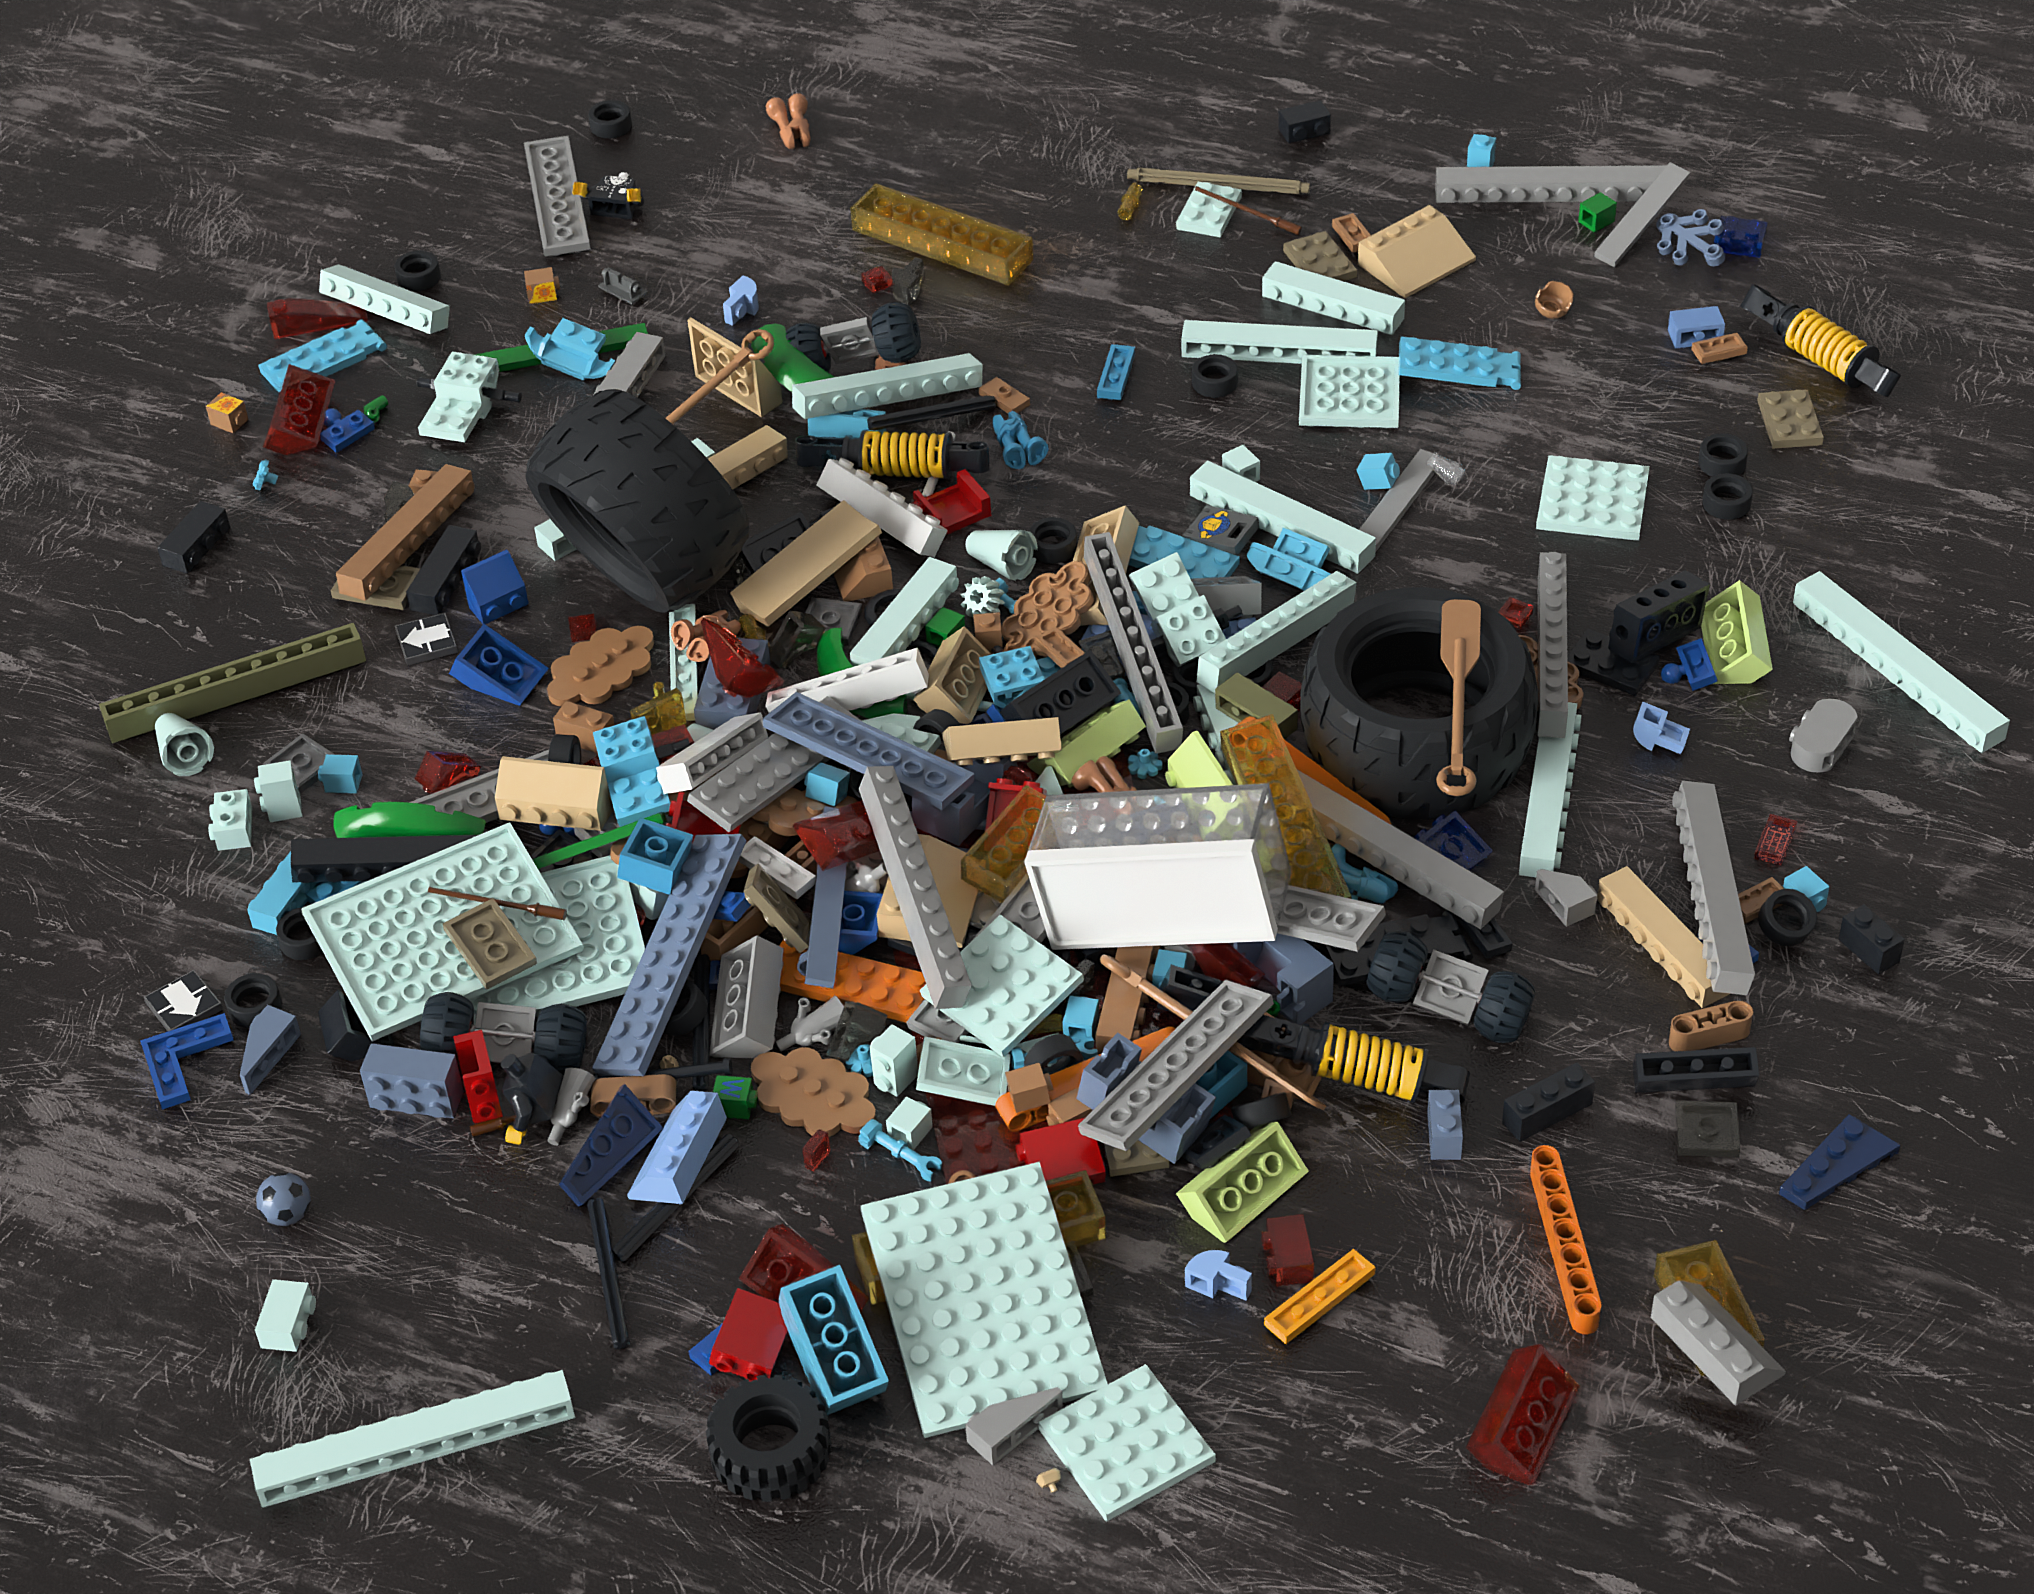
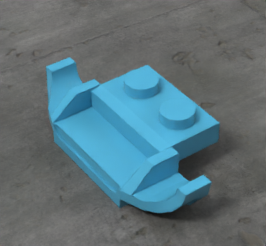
M562 318L552 335L547 333L545 337H542L533 327H530L525 334L529 348L541 360V364L583 381L585 378L596 379L605 376L608 370H611L615 364L613 359L609 362L599 360L598 352L606 341L605 334Z
M1285 528L1282 529L1273 549L1253 542L1246 555L1251 564L1261 574H1266L1303 591L1331 575L1321 569L1330 548L1325 544Z

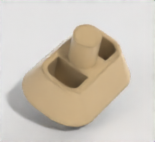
M671 1055L664 1056L660 1062L661 1069L679 1067L677 1060Z
M1054 1468L1038 1475L1036 1482L1042 1488L1049 1486L1053 1493L1057 1491L1055 1483L1060 1481V1470Z

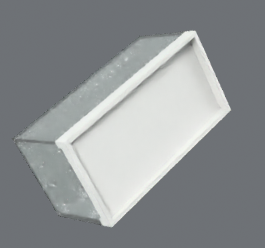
M1269 783L1047 795L1024 861L1052 950L1275 941L1292 873Z

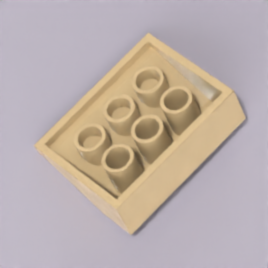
M1430 205L1360 241L1358 247V265L1403 298L1409 297L1476 261V256L1447 217Z
M690 318L688 319L695 377L706 383L734 359L733 356L742 348ZM750 360L743 367L740 366L715 388L760 417H763L782 404L780 383L760 360Z
M918 834L957 946L962 948L987 866L986 862L932 836ZM888 877L877 911L879 937L911 941L894 889Z

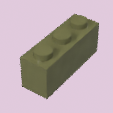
M1238 672L1215 689L1216 709L1238 723L1246 717H1254L1283 739H1286L1298 729V710L1293 705L1284 702L1272 692L1263 689L1251 679L1244 677Z

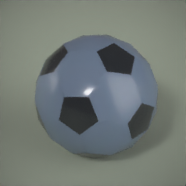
M286 1172L273 1174L265 1179L260 1185L256 1196L257 1209L261 1216L267 1222L277 1226H288L298 1222L307 1213L311 1202L310 1190L306 1183L299 1176Z

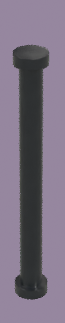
M724 1058L723 1062L647 1070L645 1075L665 1074L675 1079L723 1073L725 1076H731L733 1074L731 1058ZM598 1073L592 1074L596 1078L595 1080L600 1078L628 1077L608 1075L600 1076Z

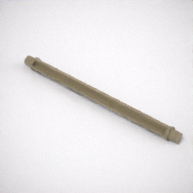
M1128 168L1127 179H1136V181L1161 182L1196 186L1197 182H1208L1214 185L1229 186L1241 190L1272 191L1288 194L1309 193L1310 183H1303L1300 180L1151 168Z

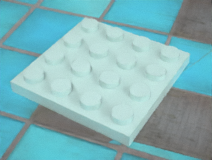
M1302 355L1299 425L1398 428L1399 357Z
M1548 455L1536 529L1639 541L1650 466Z
M999 915L960 952L972 985L963 1007L939 1010L1004 1058L1084 981L1083 974L1002 915ZM925 985L920 989L921 996L933 1005L928 987Z
M1146 1364L1038 1422L1039 1431L1106 1522L1215 1462V1453Z

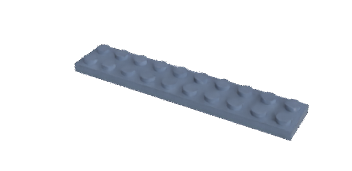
M742 834L695 836L691 851L682 866L679 878L665 903L592 1067L595 1073L608 1076L645 1075L746 844V839Z

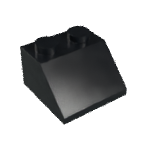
M337 990L318 1011L327 1054L355 1061L366 1057L370 1044L395 1047L392 1033L371 1041L350 1000L343 991Z

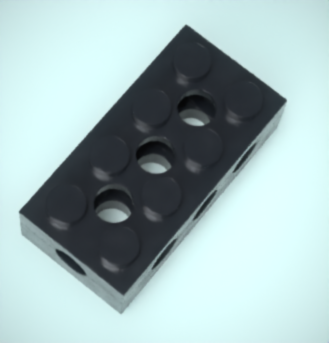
M1684 570L1619 602L1614 609L1608 649L1627 661L1634 663L1700 629L1710 584Z
M1090 649L1011 701L1000 713L1006 722L1058 717L1060 736H1062L1111 703L1121 694V691Z

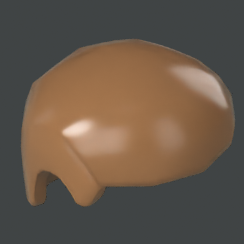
M1550 281L1542 290L1539 289L1535 297V307L1541 315L1549 319L1561 318L1569 312L1573 303L1574 293L1568 285L1562 282Z

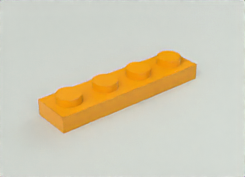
M1352 1249L1264 1318V1326L1285 1344L1289 1343L1374 1276L1375 1266L1356 1250Z

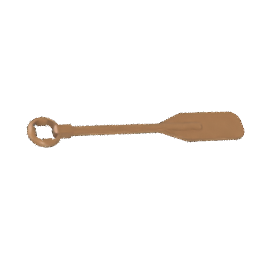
M758 329L747 334L741 345L742 350L733 356L734 359L669 414L666 419L674 424L740 366L743 367L750 360H760L768 356L774 347V338L771 333ZM762 336L768 342V345L764 346L759 353L753 354L748 348V344H751L756 337Z
M1457 599L1448 600L1442 606L1440 656L1454 680L1451 765L1444 767L1438 773L1436 781L1442 792L1452 796H1463L1470 793L1475 788L1477 782L1475 774L1471 769L1463 766L1465 679L1480 657L1481 608L1475 601ZM1447 775H1465L1466 786L1450 787L1446 785Z
M1106 954L1100 957V962L1106 968L1183 1020L1192 1013L1190 1009L1120 961ZM1235 1042L1228 1049L1266 1077L1273 1078L1311 1105L1325 1110L1327 1107L1238 1042Z

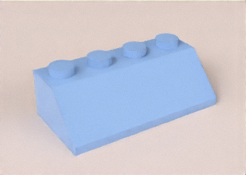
M690 1091L672 1110L627 1195L629 1199L683 1204L727 1119L718 1093Z

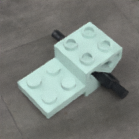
M452 352L436 379L419 377L417 380L418 387L435 389L437 396L418 427L419 435L465 442L478 419H485L492 407L490 398L520 403L522 394L496 389L499 373L496 358Z
M1177 552L1129 575L1152 622L1151 627L1157 637L1151 640L1157 660L1169 655L1176 666L1180 667L1199 658V656L1226 640L1222 630L1229 627L1228 621L1243 615L1239 605L1225 612L1222 608L1212 611L1205 596L1199 597Z

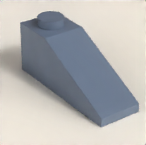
M267 1005L253 1019L240 1071L241 1081L246 1094L251 1095L301 1035L295 1015Z

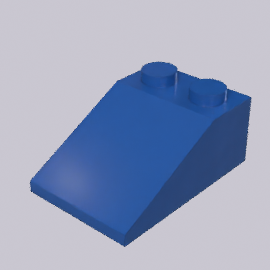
M483 624L456 657L449 674L470 689L520 706L549 668Z

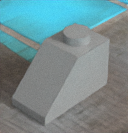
M1544 869L1536 872L1535 891L1566 927L1595 914L1596 901L1598 899L1597 893L1582 877Z

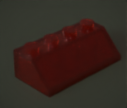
M289 364L281 383L263 448L289 455L317 447L335 380Z
M863 800L796 822L793 825V828L822 871L880 851Z
M1541 1344L1513 1350L1466 1448L1486 1469L1527 1485H1533L1580 1385Z

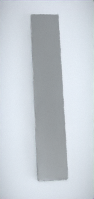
M1669 163L1598 247L1594 257L1615 267L1688 180L1690 172Z
M1420 449L1361 526L1360 531L1376 537L1375 552L1442 465L1443 456Z

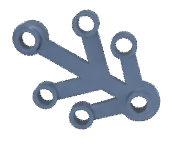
M1698 209L1693 215L1678 217L1672 213L1661 216L1656 223L1658 231L1662 233V240L1657 244L1660 254L1667 255L1672 252L1671 238L1675 234L1678 236L1677 250L1674 251L1672 257L1676 265H1683L1688 261L1687 243L1704 253L1708 265L1718 266L1722 264L1725 260L1723 249L1716 244L1709 245L1697 237L1721 234L1724 230L1721 220L1714 219L1707 226L1685 229L1682 226L1705 224L1708 221L1706 211Z

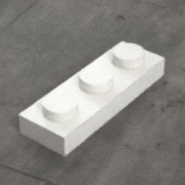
M755 836L745 844L738 860L750 869L759 864L783 891L796 899L801 897L816 883V875Z

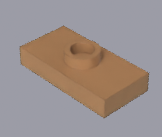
M1738 333L1694 342L1691 349L1701 364L1747 354V346Z
M995 377L979 388V395H993L996 399V406L1006 413L1011 411L1019 413L1030 406V398L998 377Z
M1057 627L1035 637V645L1060 668H1063L1085 653Z
M1773 877L1738 894L1744 924L1758 918L1761 906L1773 892L1784 889ZM1777 904V905H1775V906L1773 907V909H1775V908H1777V907H1779V906H1781V905H1783V904Z

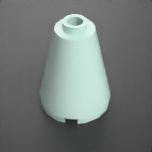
M1025 530L973 531L966 539V550L969 555L1010 580L1025 579L1035 565L1036 558H1033L1034 550H1038L1035 536L1031 532Z
M165 713L157 719L155 731L160 758L166 769L177 776H191L202 771L206 762H210L213 758L214 745L209 734L174 713Z

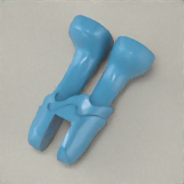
M1009 412L1008 420H1004L1001 415L993 417V429L1000 446L1004 447L1002 456L1006 465L1010 468L1022 469L1025 466L1026 458L1030 465H1036L1045 458L1049 449L1048 444L1039 436L1030 438L1027 425L1017 412Z
M1337 843L1331 848L1330 852L1323 851L1314 865V868L1332 877L1338 884H1344L1346 888L1357 891V897L1368 899L1375 903L1382 904L1394 897L1398 891V884L1391 878L1375 870L1372 871L1366 867H1363V870H1359L1346 863L1347 850Z

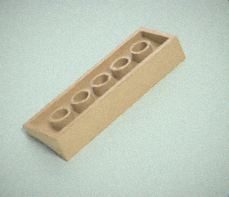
M843 500L731 591L730 594L740 612L770 626L878 537L882 531L878 524L864 517Z
M1126 505L1084 522L1073 562L1079 561L1086 565L1084 559V537L1110 532L1126 574L1139 527V522ZM1091 578L1087 586L1094 595V603L1087 612L1080 615V626L1108 625Z

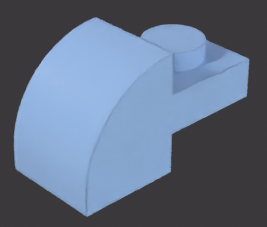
M742 276L729 288L730 298L723 303L725 323L734 325L746 313L755 315L759 309L755 282L746 276Z
M1642 702L1633 728L1637 741L1651 751L1656 744L1681 754L1690 729L1667 720V711Z
M1209 1250L1193 1257L1185 1267V1287L1211 1298L1214 1297L1219 1289L1247 1300L1252 1292V1273L1240 1266L1230 1265L1229 1252Z

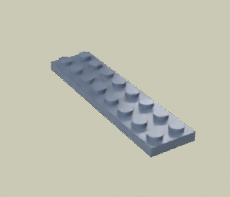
M795 692L763 718L764 728L865 774L867 767L894 766L902 792L940 810H943L974 783L975 773L798 692Z

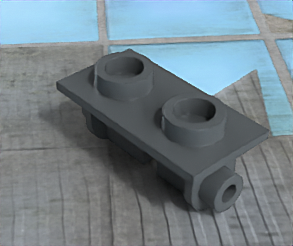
M611 267L603 269L602 276L604 282L599 284L598 287L630 304H634L648 293L647 290L642 288L639 281L625 275L621 277V273Z

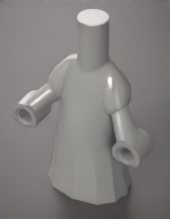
M859 858L850 860L848 862L851 871L857 870L858 873L845 879L844 890L879 893V879L888 873L884 862L873 869L869 865L863 864Z
M835 995L806 1016V1013L811 1010L809 1000L803 997L798 1002L799 1010L797 1018L794 1019L791 1025L790 1034L779 1039L775 1044L780 1052L796 1043L801 1046H810L814 1042L830 1044L832 1042L831 1032L851 1025L850 1017Z
M577 1068L565 1069L557 1101L550 1118L554 1125L547 1140L550 1144H559L565 1128H568L577 1120V1113L588 1104L589 1098L587 1095L596 1079L589 1072Z

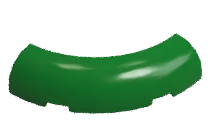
M768 324L759 328L768 331L774 338L773 350L768 356L763 358L765 360L764 366L775 379L791 392L792 385L835 377L820 368L789 343L791 340L786 339L785 335L787 334L784 325ZM762 336L756 337L751 343L755 354L768 345V342Z
M842 627L831 628L819 637L817 669L820 677L853 667L844 654ZM907 694L901 695L892 701L884 700L874 703L868 708H857L849 712L854 716L859 714L868 719L894 713L907 715Z
M374 802L372 808L360 809L355 805L344 808L334 814V830L337 838L483 834L486 820L460 811H454L453 815L436 811L433 805L408 802Z

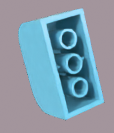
M840 1265L781 1288L779 1305L786 1328L810 1386L816 1392V1397L821 1398L824 1403L827 1415L886 1391L889 1380Z

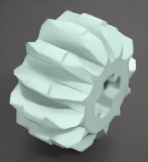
M985 576L981 577V579L977 577L972 578V584H964L967 589L966 593L960 594L965 598V601L960 605L966 608L965 613L970 617H974L973 614L1000 612L999 604H1005L1000 599L1005 593L1002 589H998L1000 584Z

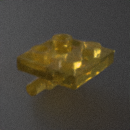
M662 682L653 684L654 697L652 700L630 710L631 719L645 716L655 748L680 736L682 731L687 729L682 693L677 688L665 693Z

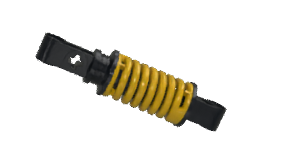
M1752 284L1740 305L1747 311L1772 324L1774 332L1782 335L1784 346L1796 350V352L1810 359L1821 368L1839 377L1850 388H1856L1865 383L1875 392L1889 397L1902 376L1895 370L1878 362L1880 352L1876 346L1867 345L1865 341L1859 340L1857 336L1852 335L1841 326L1830 322L1828 318L1816 312L1811 306L1807 305L1800 308L1795 303L1786 304L1755 284Z
M862 430L860 438H853L852 435H846L844 438L805 435L795 439L797 465L801 467H825L828 459L839 461L840 458H844L854 464L853 468L863 470L871 476L874 473L877 476L885 474L889 477L893 475L902 477L904 475L905 477L914 476L920 478L923 476L930 478L932 476L933 478H944V480H950L953 471L959 472L966 469L971 473H984L990 469L988 443L982 441L954 442L951 432H946L942 435L932 433L929 440L926 433H921L920 436L917 433H911L909 436L907 432H903L900 436L898 432H893L891 435L889 432L881 434L879 431Z
M1263 1014L1236 1041L1248 1050H1256L1275 1057L1293 1060V1063L1298 1065L1301 1062L1311 1065V1076L1314 1077L1316 1075L1327 1078L1332 1077L1333 1080L1338 1081L1343 1073L1342 1080L1344 1083L1349 1084L1354 1076L1353 1083L1355 1086H1361L1365 1079L1364 1086L1370 1090L1373 1088L1374 1083L1377 1082L1376 1091L1380 1093L1388 1085L1386 1091L1388 1095L1395 1094V1096L1409 1100L1411 1103H1415L1419 1094L1428 1097L1429 1090H1459L1460 1104L1465 1101L1470 1072L1462 1066L1449 1065L1428 1059V1048L1423 1047V1049L1414 1047L1413 1049L1411 1045H1406L1402 1050V1045L1399 1042H1394L1391 1045L1388 1039H1383L1380 1042L1377 1036H1372L1369 1039L1366 1033H1361L1359 1036L1354 1030L1347 1033L1345 1028L1333 1026L1330 1022H1325L1320 1030H1316L1315 1028H1310L1309 1024L1306 1023L1300 1025Z

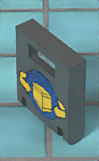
M1206 505L1182 537L1237 556L1259 528V521L1256 516ZM1239 526L1240 534L1236 539L1230 538Z

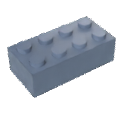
M716 636L713 645L714 649L711 652L694 707L696 724L715 730L733 717L756 713L770 666L768 640Z

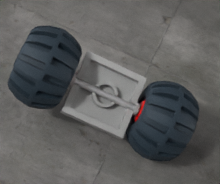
M890 302L877 309L872 316V327L867 317L825 327H819L812 323H798L791 326L786 331L787 335H785L787 340H791L789 343L794 348H797V350L828 373L831 368V356L835 364L880 355L885 361L903 363L917 355L921 348L920 330L914 311L910 306L899 302Z
M1402 931L1389 932L1383 936L1373 958L1367 978V986L1374 995L1386 1002H1406L1411 999L1418 982H1421L1413 1005L1468 1025L1477 1003L1479 1006L1474 1018V1026L1482 1036L1490 1041L1500 1043L1514 1042L1519 1038L1535 996V988L1528 979L1516 972H1496L1491 975L1484 993H1482L1481 990L1489 970L1433 950L1426 971H1423L1428 949L1419 938L1411 933Z
M453 992L438 993L429 997L424 1006L420 1030V1050L455 1054L456 1060L459 1062L453 1036L482 1029L490 1063L501 1064L502 1060L510 1054L521 1057L532 1053V1045L534 1043V1053L545 1055L548 1058V1063L564 1075L566 1068L579 1069L581 1067L586 1044L587 1019L586 1015L574 1006L554 1004L541 1010L536 1031H534L536 1008L478 1002L476 1023L474 1025V1006L469 999Z

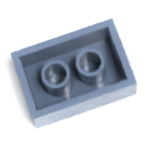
M370 1044L360 1069L369 1106L378 1110H392L407 1114L415 1113L430 1115L436 1118L454 1119L464 1093L455 1054Z

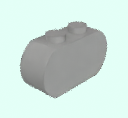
M1822 699L1816 702L1811 711L1806 710L1801 725L1793 728L1789 741L1792 742L1790 754L1793 762L1798 767L1809 772L1819 773L1831 770L1854 737L1858 718L1855 709L1848 703L1838 699Z

